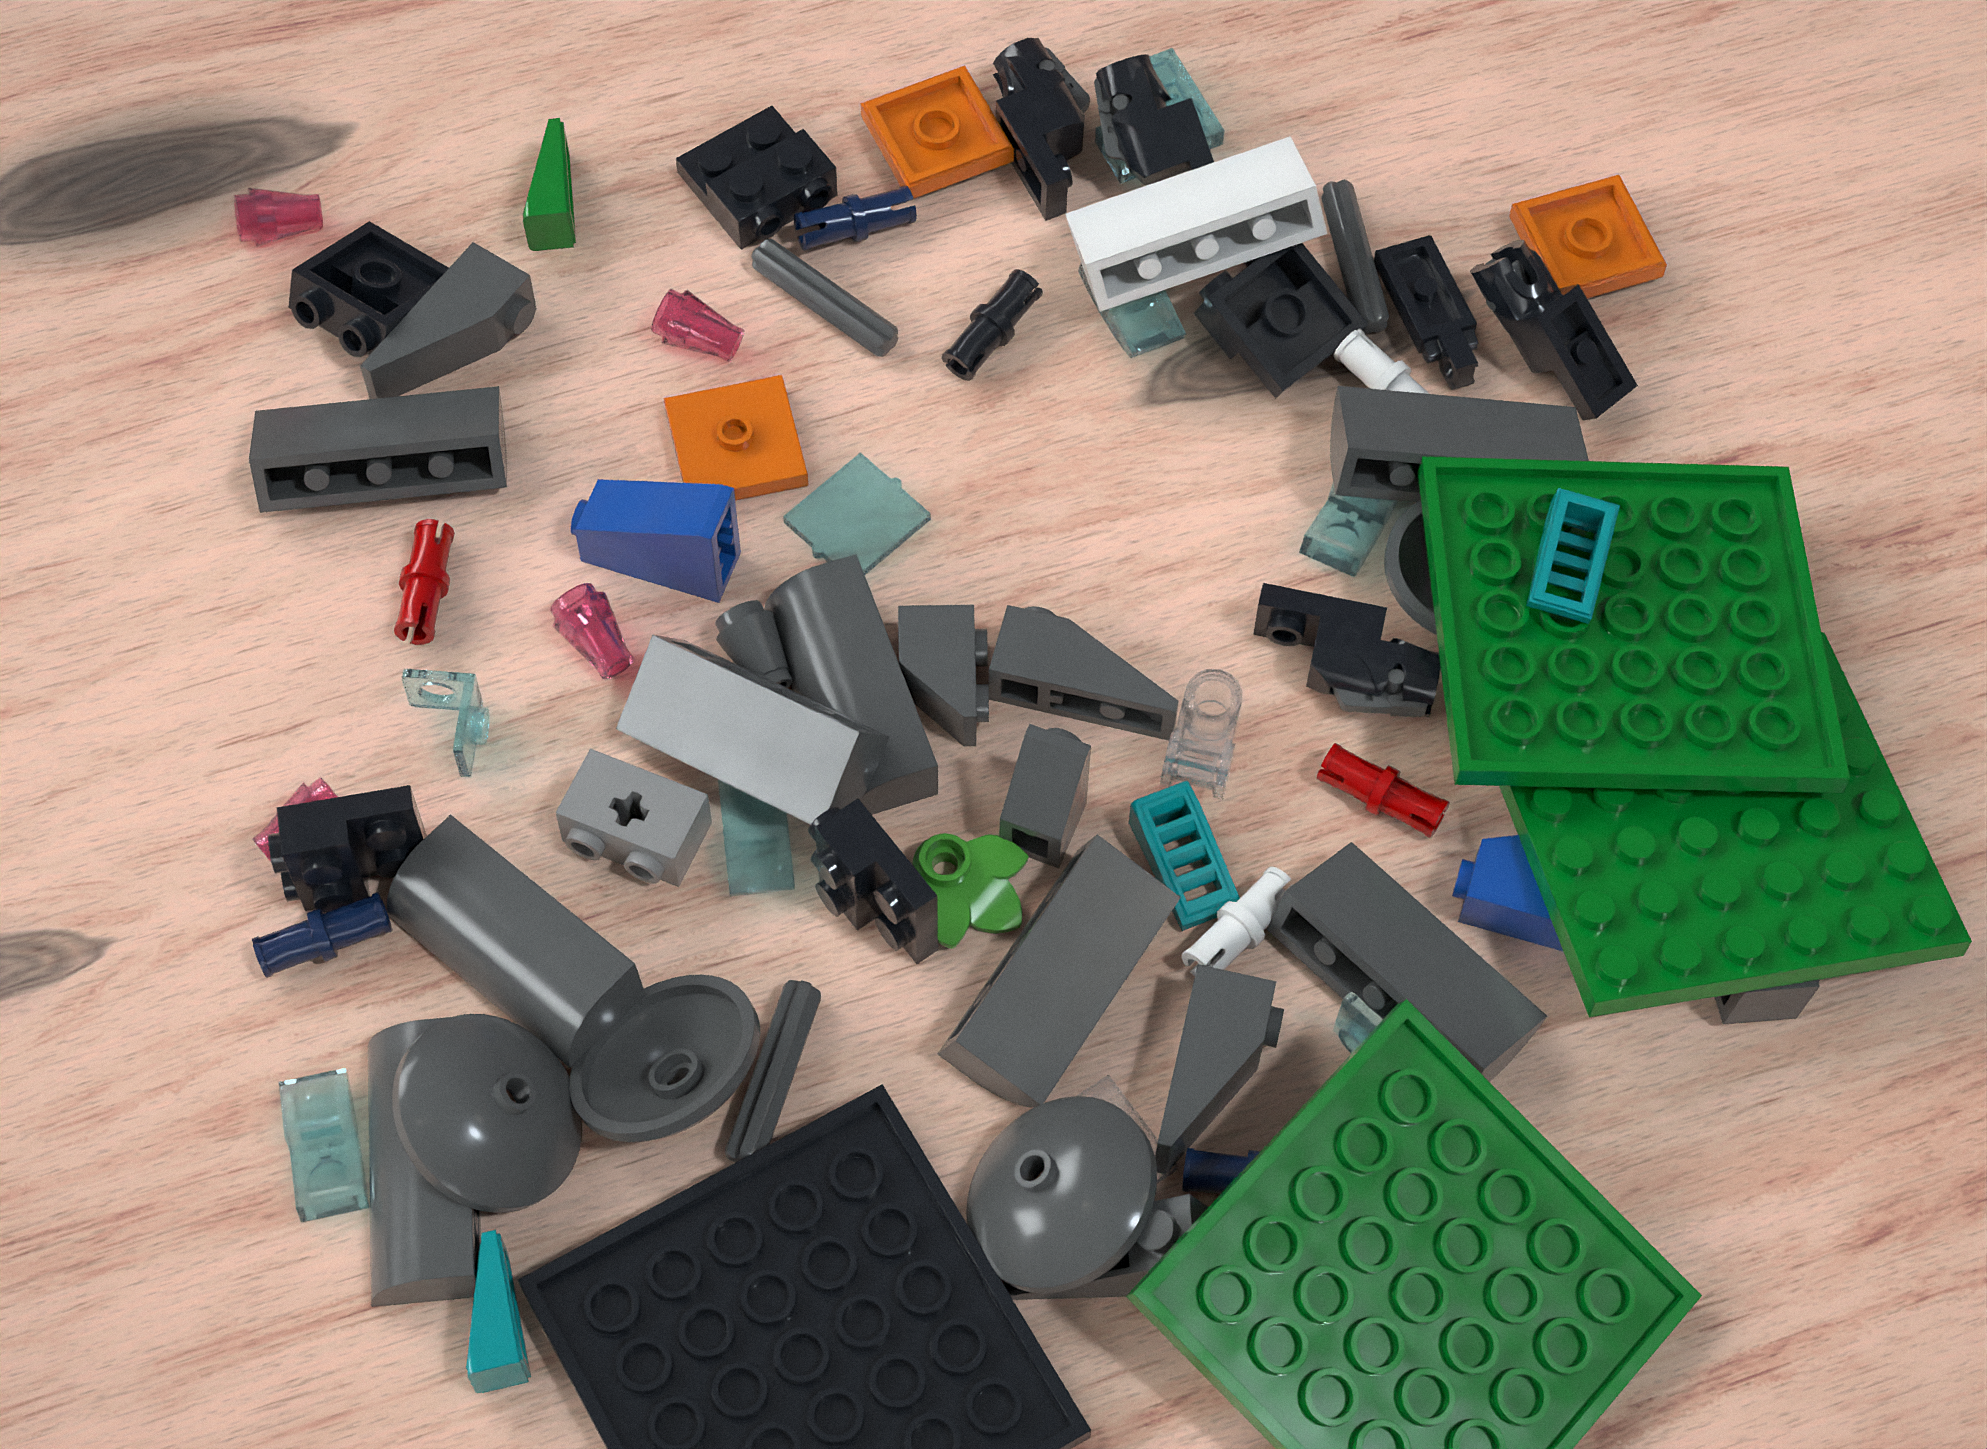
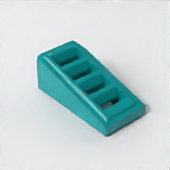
M1557 489L1549 505L1526 606L1587 624L1590 623L1620 505L1565 489ZM1562 524L1594 533L1593 540L1561 531ZM1557 544L1590 553L1589 560L1557 551ZM1552 563L1586 573L1585 579L1581 580L1551 571ZM1547 583L1581 593L1580 602L1546 593Z
M1189 781L1175 784L1136 799L1131 803L1128 823L1155 878L1181 897L1172 910L1181 931L1217 918V911L1229 901L1237 902L1240 899L1203 809ZM1190 836L1191 843L1166 852L1163 845ZM1202 860L1204 867L1176 877L1175 869ZM1211 882L1214 883L1217 891L1188 902L1186 901L1185 892Z
M496 1230L483 1232L479 1245L466 1364L467 1377L475 1393H486L528 1383V1378L531 1377L509 1253L501 1234H497Z

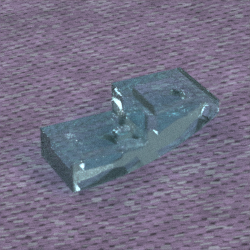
M1080 263L1078 272L1099 311L1082 263ZM1165 290L1101 312L1099 311L1111 333L1130 358L1182 340L1186 335Z
M1332 484L1328 500L1305 533L1299 553L1355 578L1377 542L1398 501L1335 495L1334 484Z
M718 779L730 897L795 889L787 813Z
M346 1068L280 1081L279 1091L284 1137L290 1151L295 1205L301 1223L369 1208L360 1138Z

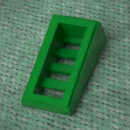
M560 118L548 119L522 215L528 247L532 251L574 248V243H576L570 152L564 122H561Z

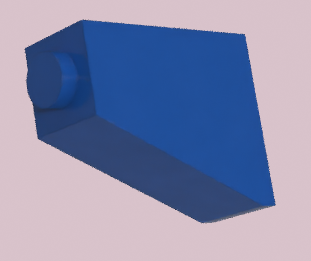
M598 479L589 500L582 499L577 504L571 521V534L576 536L581 562L720 603L741 554L734 488L723 484Z
M1519 835L1482 839L1475 861L1462 859L1452 893L1453 897L1464 900L1458 922L1563 951Z

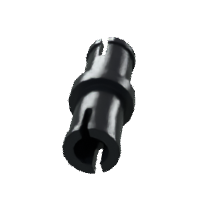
M1014 269L987 304H979L970 314L971 323L952 346L942 354V361L947 362L945 366L957 377L967 381L972 380L978 369L998 345L1005 346L1014 337V326L1043 294L1042 288L1037 287L1039 283L1025 271Z

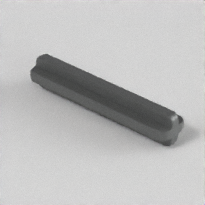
M1345 179L1339 182L1330 181L1324 185V193L1321 199L1348 300L1369 324L1362 330L1365 332V335L1371 332L1379 333L1386 329L1389 313L1354 186Z
M765 239L753 251L751 256L753 259L752 266L756 271L874 355L879 357L886 356L897 344L899 339L897 336L898 328L775 240Z
M789 980L783 986L725 1148L726 1157L735 1163L771 1143L821 1001V992L809 982Z

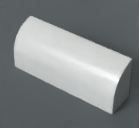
M1291 136L1066 213L1079 258L1100 312L1327 234L1316 185Z

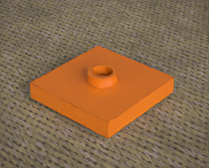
M965 65L860 103L863 121L899 185L908 186L913 199L1014 162V148Z
M1620 175L1521 201L1511 206L1509 217L1520 239L1525 240L1529 249L1536 251L1541 257L1558 288L1579 284L1588 299L1664 276L1667 264Z
M782 375L664 398L667 419L683 483L723 484L733 487L735 500L809 486L808 473Z

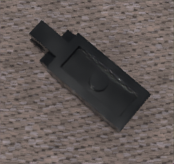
M1428 235L1376 250L1374 256L1376 270L1419 354L1422 353L1427 363L1438 361L1440 371L1451 390L1474 384L1473 376L1475 367H1478V361L1472 350H1476L1478 345L1475 335L1477 322L1432 236Z

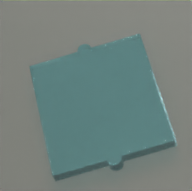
M860 452L785 514L783 520L791 530L812 547L814 558H824L827 562L857 554L864 575H866L931 520V513L902 489V482L899 478H889Z

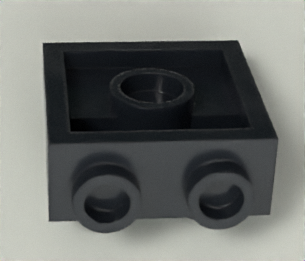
M773 105L676 158L677 173L741 250L758 240H765L774 236L782 226L794 220L795 213H804L823 208L832 198L838 196L836 166L804 129L795 133Z
M369 221L292 269L288 308L292 310L295 319L303 327L314 329L319 326L338 337L341 346L348 354L354 357H362L365 354L369 356L449 267Z
M1303 243L1244 262L1247 268L1234 278L1225 270L1199 292L1205 301L1193 313L1230 359L1237 354L1242 356L1275 399L1335 353L1338 346L1350 333L1358 329L1364 330L1369 325Z
M407 785L276 807L279 833L268 835V845L275 874L281 873L287 902L301 900L305 911L321 908L323 912H329L370 897L368 877L380 875L386 878H394L405 859L427 837L411 786Z
M859 798L842 809L834 807L820 814L811 823L808 833L816 842V850L811 856V862L819 872V882L815 884V888L826 908L835 917L844 913L857 931L875 919L879 932L889 946L895 951L903 947L916 964H919L938 951L937 894Z

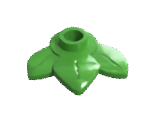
M943 833L930 837L917 848L913 857V866L937 894L939 944L950 949L955 948L964 938L969 926L978 931L993 934L1006 933L1020 928L1022 925L1021 902L1008 880L1022 870L1028 862L1029 856L1012 841L1000 838L998 835L988 834L966 842L956 835ZM940 862H950L955 865L957 870L953 874L941 875L936 873L933 868Z

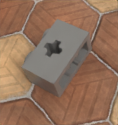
M593 749L589 750L556 811L562 841L574 853L590 860H599L600 857H604L624 865V868L631 875L644 882L655 884L662 880L677 887L680 886L712 824L708 794Z

